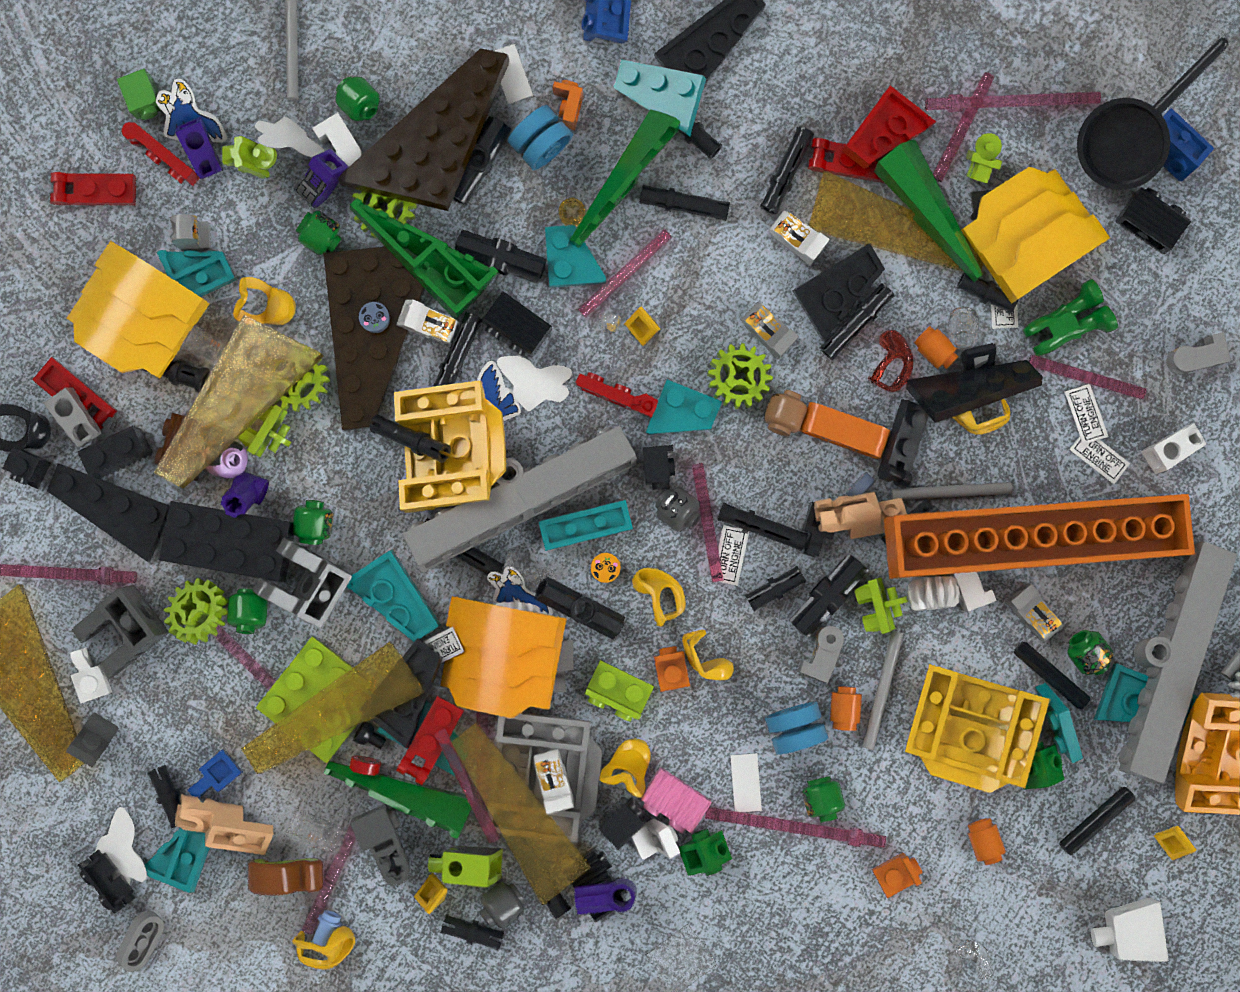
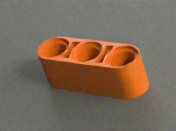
M809 402L806 415L799 430L809 436L879 460L882 458L891 430L814 402Z

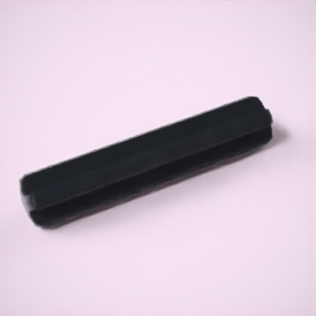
M1023 641L1018 644L1014 654L1076 708L1083 709L1089 703L1090 696L1032 646Z
M1121 787L1060 841L1061 848L1070 856L1075 854L1135 801L1134 794L1127 787Z

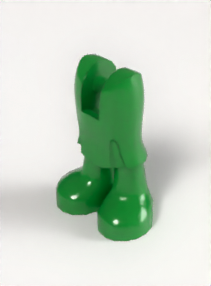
M1093 279L1081 285L1080 293L1073 301L1066 305L1061 304L1057 310L1032 321L1023 329L1026 338L1042 332L1041 330L1047 327L1053 335V338L1044 340L1038 346L1032 348L1036 356L1048 354L1071 340L1080 339L1081 335L1093 330H1101L1108 333L1118 329L1117 319L1112 310L1106 305L1077 321L1076 315L1104 302L1101 289Z

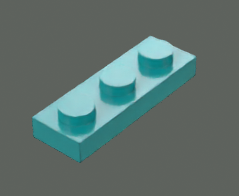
M626 500L538 522L545 551L633 530Z

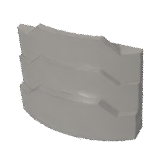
M523 711L514 718L498 716L497 745L486 824L487 833L577 843L579 824L596 811L602 749L589 735L591 721L532 714ZM558 749L573 793L574 807L547 814L535 767L534 755Z

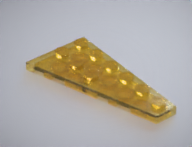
M244 315L154 474L184 489L324 357L322 353Z
M18 584L0 599V708L58 782L61 783L85 763L66 752L77 736L26 591L23 584Z

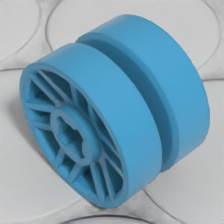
M548 105L541 106L529 114L513 130L508 138V143L518 154L524 153L523 160L533 171L542 168L555 158L573 137V133L563 122L557 123L558 116Z
M817 701L786 708L764 717L769 733L782 732L771 739L776 755L806 749L829 739L824 723L811 724V722L822 717Z

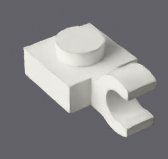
M87 647L70 653L72 662L79 671L70 676L80 704L112 693L107 677L98 666H93Z

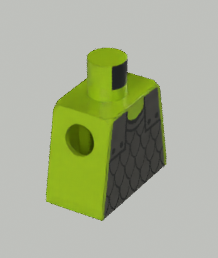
M453 846L444 851L443 854H430L428 871L442 873L443 883L489 887L502 879L503 848Z

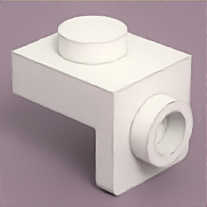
M655 818L646 822L631 837L641 859H646L656 852H660L669 859L680 853L676 844L678 836L674 829Z

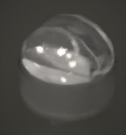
M598 312L597 327L604 334H613L618 331L622 316Z

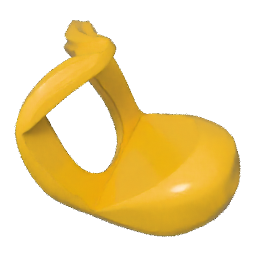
M243 277L240 279L239 293L241 297L236 302L233 310L235 320L247 325H284L293 318L296 312V304L290 293L271 287L258 278ZM247 288L261 290L267 295V306L263 313L252 315L241 310L248 298Z
M1002 399L1000 401L1004 416L981 424H976L971 411L952 418L968 432L981 435L1004 426L1010 420L1011 411L1006 400Z
M642 568L633 576V588L639 593L650 594L652 597L656 626L662 627L666 623L665 621L674 619L684 612L686 600L683 588L671 575L655 568ZM668 587L674 594L676 611L663 614L660 606V594L664 588Z
M704 629L688 632L683 635V648L694 670L703 678L710 680H728L731 678L734 666L731 661L725 658H717L700 663L694 645L707 634Z
M637 738L625 740L617 748L610 762L601 770L599 780L608 785L624 783L629 793L635 797L642 798L646 790L645 774L651 760L648 744ZM614 770H624L628 772H622L620 774L612 776V772ZM632 776H633V777L635 778V780H636V785L634 784V781H633Z
M340 926L333 931L326 946L306 942L304 931H300L292 939V943L296 946L297 956L301 963L315 969L326 970L337 966L347 957L355 945V936L350 928ZM304 949L321 953L327 957V960L304 957Z

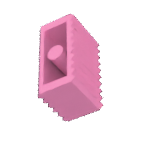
M662 767L658 769L641 798L645 802L642 806L645 810L656 817L662 813L670 819L668 825L682 834L685 830L690 833L694 831L712 803L710 799Z

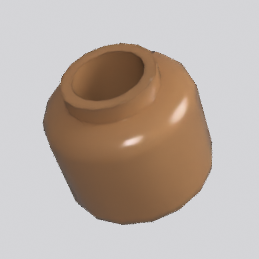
M784 390L783 394L777 393L771 396L764 414V421L768 424L767 428L770 431L788 437L791 433H797L800 430L807 412L806 404L800 400L801 395L791 390Z

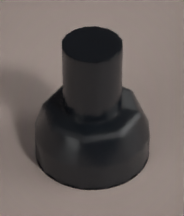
M364 720L355 733L353 741L361 745H365L368 742L381 749L386 739L373 732L374 727L372 724Z

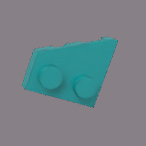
M575 225L545 227L550 288L606 284V276L586 243L584 242L578 248L570 241V238L577 229Z
M157 251L167 276L200 297L237 280L225 253L222 251Z
M667 379L659 397L657 408L645 433L655 435L660 433L711 430L722 401Z
M1047 683L1036 686L1035 690L1038 696L1050 699L1045 715L1055 735L1053 742L1056 744L1059 754L1064 753L1072 763L1083 759L1069 709Z
M180 827L173 834L172 839L164 843L157 850V853L144 864L147 876L187 893L194 892L210 847H205V833L188 831Z

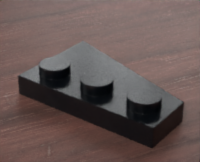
M869 243L792 290L822 341H825L830 336L833 329L845 318L849 310L865 294L885 268Z
M417 638L360 709L405 748L410 746L443 657L421 639Z

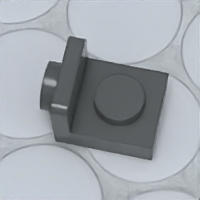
M92 713L66 752L93 768L119 728L97 713Z

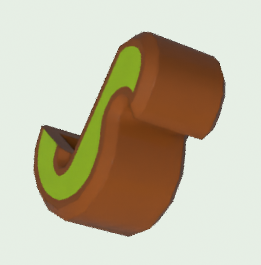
M258 858L248 863V890L253 894L286 895L300 891L316 892L323 888V861L321 859L304 858L269 862L268 860Z

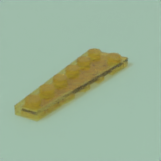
M823 171L808 224L813 230L863 245L870 243L874 248L964 272L913 220L915 214L912 210L834 174ZM965 237V239H966V241H967V243H968V245H969V247H970V249H971V251H972V253H973V255H974V257H975V259H976V261H977V263H978V265H979V267H980V269H981V271H982L983 262H982V260L980 259V257L978 256V254L976 253V251L974 250V248L972 247V245L970 244V242H969V241L967 240V238Z
M388 642L242 747L241 750L256 774H262L298 756L300 753L308 751L322 742L348 731V729L362 722L365 723L375 718L376 715L388 709H393L421 695L425 691L394 644Z
M477 722L451 742L539 902L544 906L589 870L591 865L552 816L546 813L545 807Z

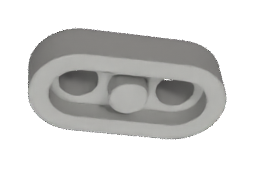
M145 911L134 918L117 951V962L128 972L138 971L146 965L163 933L164 922L155 912Z

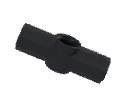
M489 116L483 125L453 200L464 206H467L484 176L488 175L491 171L493 161L512 131L509 126L496 117ZM475 156H483L486 159L485 163L479 167L472 166L470 161Z
M463 229L455 244L456 251L464 255L467 253L474 257L476 261L488 267L496 268L499 271L498 274L506 276L511 274L539 284L547 262L546 258L518 249L515 244L499 238L489 239Z
M849 553L828 577L825 576L809 593V598L788 621L809 638L828 615H833L849 597L847 594L869 570Z
M548 576L540 581L534 597L536 601L612 640L620 634L624 626V615ZM584 601V611L580 614H575V606L579 602Z

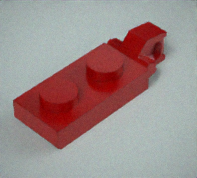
M588 372L587 376L579 373L575 382L578 389L630 411L633 410L652 418L658 405L657 399L647 393L633 396L631 395L632 390L617 383L612 387L604 384V378Z

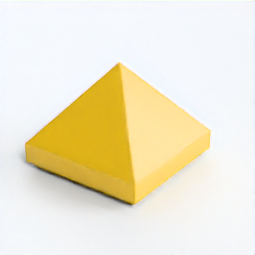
M639 307L624 323L642 346L660 330L654 318L642 307Z
M1178 825L1154 835L1171 860L1196 851L1194 845Z
M431 873L414 895V898L426 913L431 914L445 901L448 889L434 873Z

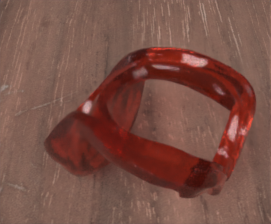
M891 329L884 331L879 336V344L888 351V354L879 363L872 376H868V379L872 384L886 391L896 392L906 384V380L912 374L913 355L904 337L898 331ZM899 358L903 361V369L891 386L881 382L880 379L888 364L894 359Z

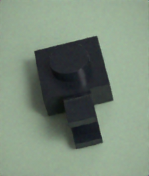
M812 501L809 504L802 531L810 533L803 554L819 557L823 539H833L835 532L819 531L820 521L816 522L815 502Z

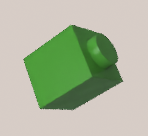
M145 68L117 79L128 110L137 120H148L158 115V112L161 111L160 107L156 104L158 90L152 76Z

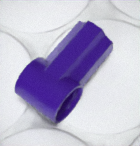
M246 471L236 476L231 488L222 496L220 505L225 509L226 515L236 518L240 514H245L253 504L260 505L266 496L269 480Z
M620 878L614 882L575 886L574 888L575 905L578 915L614 910L626 912L633 907L637 896L635 884L627 878ZM620 888L625 889L630 893L631 898L627 901H619L615 897L614 892Z

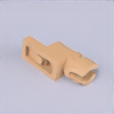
M875 492L853 496H839L835 501L828 498L815 501L814 504L816 522L820 521V532L826 531L830 533L848 530L850 539L885 533L884 518L894 515H907L902 498L878 502Z
M181 795V805L178 804L176 810L175 826L188 831L205 833V847L266 855L273 837V825L243 821V806L216 802L210 798H206L205 802L202 803L196 796Z

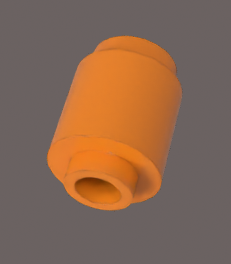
M929 326L914 342L919 347L917 351L936 369H939L941 366L947 369L959 357L955 353L958 347L939 329L935 330L932 326Z
M838 686V692L831 693L830 721L833 722L832 729L857 730V723H860L862 694L856 693V687Z
M991 818L981 819L968 824L970 832L967 834L977 861H984L985 865L1002 861L1001 855L1006 853L998 827L992 823Z

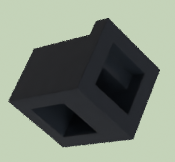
M673 445L643 447L645 485H652V490L670 488V476H675L674 458H668V453H673Z
M12 447L2 469L11 473L10 479L39 489L51 462L24 449Z

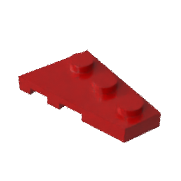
M890 85L841 151L862 168L866 169L884 158L899 144L910 141L931 128L937 121Z

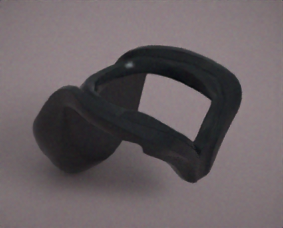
M0 404V416H18L26 422V433L22 439L7 441L0 438V451L10 452L12 447L41 449L46 445L51 434V426L45 416L30 412L17 405Z

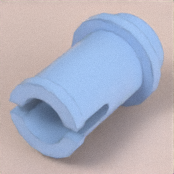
M324 910L323 914H320L318 917L320 922L311 943L326 946L333 931L342 925L340 922L341 916L336 912Z

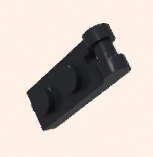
M901 399L878 469L879 479L886 482L893 481L894 485L901 488H907L912 481V474L910 472L929 416L919 404Z

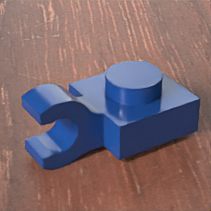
M222 749L199 768L204 777L192 785L188 792L192 796L200 798L213 786L218 793L240 776L243 771L227 751Z

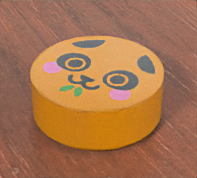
M601 553L593 559L591 573L599 582L609 583L619 576L621 566L619 560L614 555Z

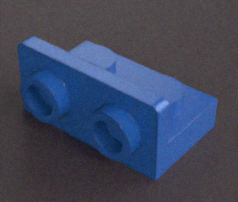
M585 0L586 13L582 19L584 40L591 41L595 38H600L621 44L628 41L631 0Z
M1170 108L1163 115L1170 133L1169 154L1163 167L1178 181L1182 182L1200 166L1214 150V147L1178 113Z

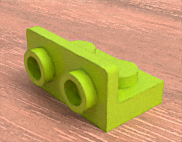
M600 660L584 694L589 696L587 700L589 703L604 709L605 705L616 709L614 715L631 722L632 718L640 719L654 686Z

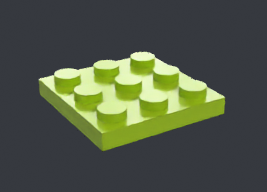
M312 636L255 708L327 764L366 715L360 709L378 686L319 639Z

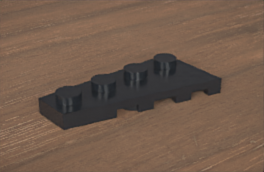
M723 0L655 52L654 57L663 68L703 75L707 82L762 13L766 4L763 0Z
M1028 360L909 379L906 380V389L934 423L1042 386L1043 376Z
M58 463L47 492L145 561L150 562L167 521L169 505L105 480L88 476L84 472Z

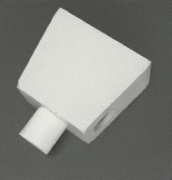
M1151 897L1107 910L1105 912L1106 927L1091 929L1093 945L1095 947L1109 945L1111 954L1117 959L1169 961L1160 902Z

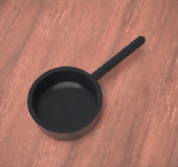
M1223 37L1219 38L1153 106L1135 98H1117L1095 108L1083 122L1077 138L1078 159L1085 173L1099 185L1115 190L1136 188L1156 176L1163 167L1170 149L1169 129L1161 114L1228 47V40Z

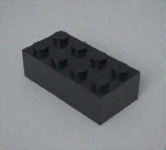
M170 501L159 561L286 582L290 559L281 555L276 550L284 537L293 541V522L249 514H240L234 518L226 515L225 510Z

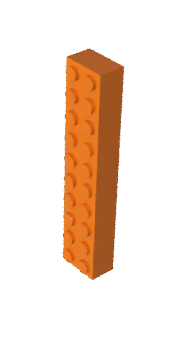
M1189 494L894 515L884 518L889 579L1195 554Z

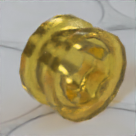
M567 198L559 206V217L565 225L578 226L585 216V207L576 198ZM569 206L572 209L578 207L580 209L577 210L579 216L576 219L573 216L566 218L564 216L567 215L566 207Z

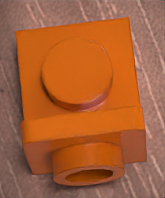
M562 80L561 83L554 81L552 87L554 95L567 98V100L562 99L559 117H562L563 123L569 129L575 130L584 98L583 88L569 80Z
M676 646L659 649L660 655H655L654 661L660 692L690 686L684 651H677Z
M903 852L871 869L887 898L913 884L916 886L922 884L919 875L923 872L914 857L909 859Z

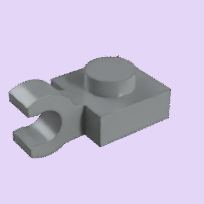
M573 640L562 641L553 692H566L565 671L574 670Z

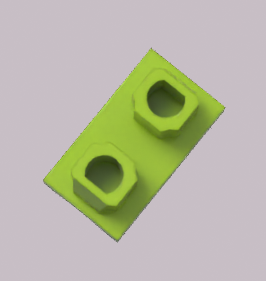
M993 133L982 134L975 143L976 152L968 149L965 158L970 160L971 163L966 176L983 183H988L992 169L1000 170L1003 161L995 158L1002 149V143L998 136Z
M243 136L234 137V145L222 147V162L224 165L235 166L238 168V171L250 173L259 178H270L267 169L271 168L276 162L277 152L275 148L258 144Z
M260 401L252 414L264 422L260 430L257 432L245 425L237 439L248 447V452L258 457L262 456L271 440L272 442L268 449L276 453L281 443L289 447L292 442L286 439L285 436L291 427L284 423L280 427L288 411L276 404L272 406Z
M882 577L867 581L868 584L855 589L858 604L873 601L876 613L862 616L865 631H881L884 634L895 630L896 627L890 607H892L894 618L903 616L900 604L908 602L907 596L898 597L896 587L894 586L887 588L888 600Z

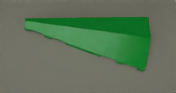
M650 109L570 238V241L576 247H581L635 187L639 174L675 136L681 121L674 116Z
M913 139L899 144L878 162L874 172L915 214L913 220L976 282L983 273L918 143Z
M358 198L350 204V210L455 320L477 300L499 272L492 266L488 267L476 261L469 254L466 253L464 255L449 247L447 243L407 223L403 224L389 217L388 213L382 210L378 211L362 203V200Z
M332 761L328 762L323 772L325 775L344 781L346 785L352 788L356 786L369 792L368 796L407 815L426 821L425 824L431 827L437 826L449 831L450 836L456 839L459 838L477 797L433 786H422L416 782L380 773L374 776L353 772L348 765Z

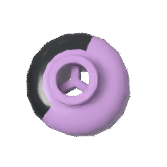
M216 439L206 446L202 461L205 469L210 474L220 478L232 479L245 470L248 455L246 449L239 442L229 439Z

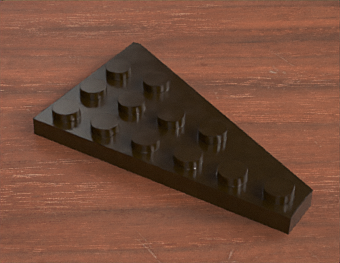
M480 48L349 166L338 179L341 186L448 211L509 65L510 59L508 54Z
M385 246L323 254L343 431L369 428L370 424L375 425V422L371 420L374 416L378 415L380 406L386 396L385 393L390 379L394 374L402 353V347L409 334V330L396 324L405 300L413 299L421 302L425 291L424 287ZM379 302L387 308L390 314V323L384 331L371 333L362 327L359 321V312L365 304Z

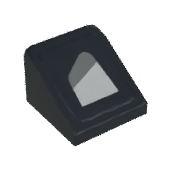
M990 343L963 351L960 356L964 370L995 365L996 345Z

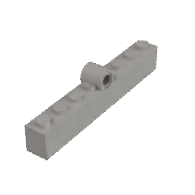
M620 425L613 429L608 427L596 434L595 438L587 442L582 440L573 444L569 451L561 455H550L543 460V464L533 469L531 467L523 469L517 460L507 458L506 472L491 486L489 500L462 503L453 509L444 508L434 515L435 518L425 523L419 521L410 525L407 528V532L402 535L421 573L636 466V454ZM509 474L515 475L512 480H504V477Z
M1205 541L1195 543V554L1185 555L1183 558V562L1186 564L1183 573L1179 575L1175 582L1174 590L1177 592L1174 601L1170 603L1165 613V619H1167L1165 629L1160 632L1158 637L1140 640L1134 649L1135 660L1140 666L1147 668V676L1149 678L1146 687L1140 691L1137 703L1139 708L1137 715L1132 718L1128 727L1130 736L1127 745L1123 746L1119 754V762L1121 763L1119 771L1150 783L1164 784L1238 555ZM1153 647L1156 650V657L1152 654Z

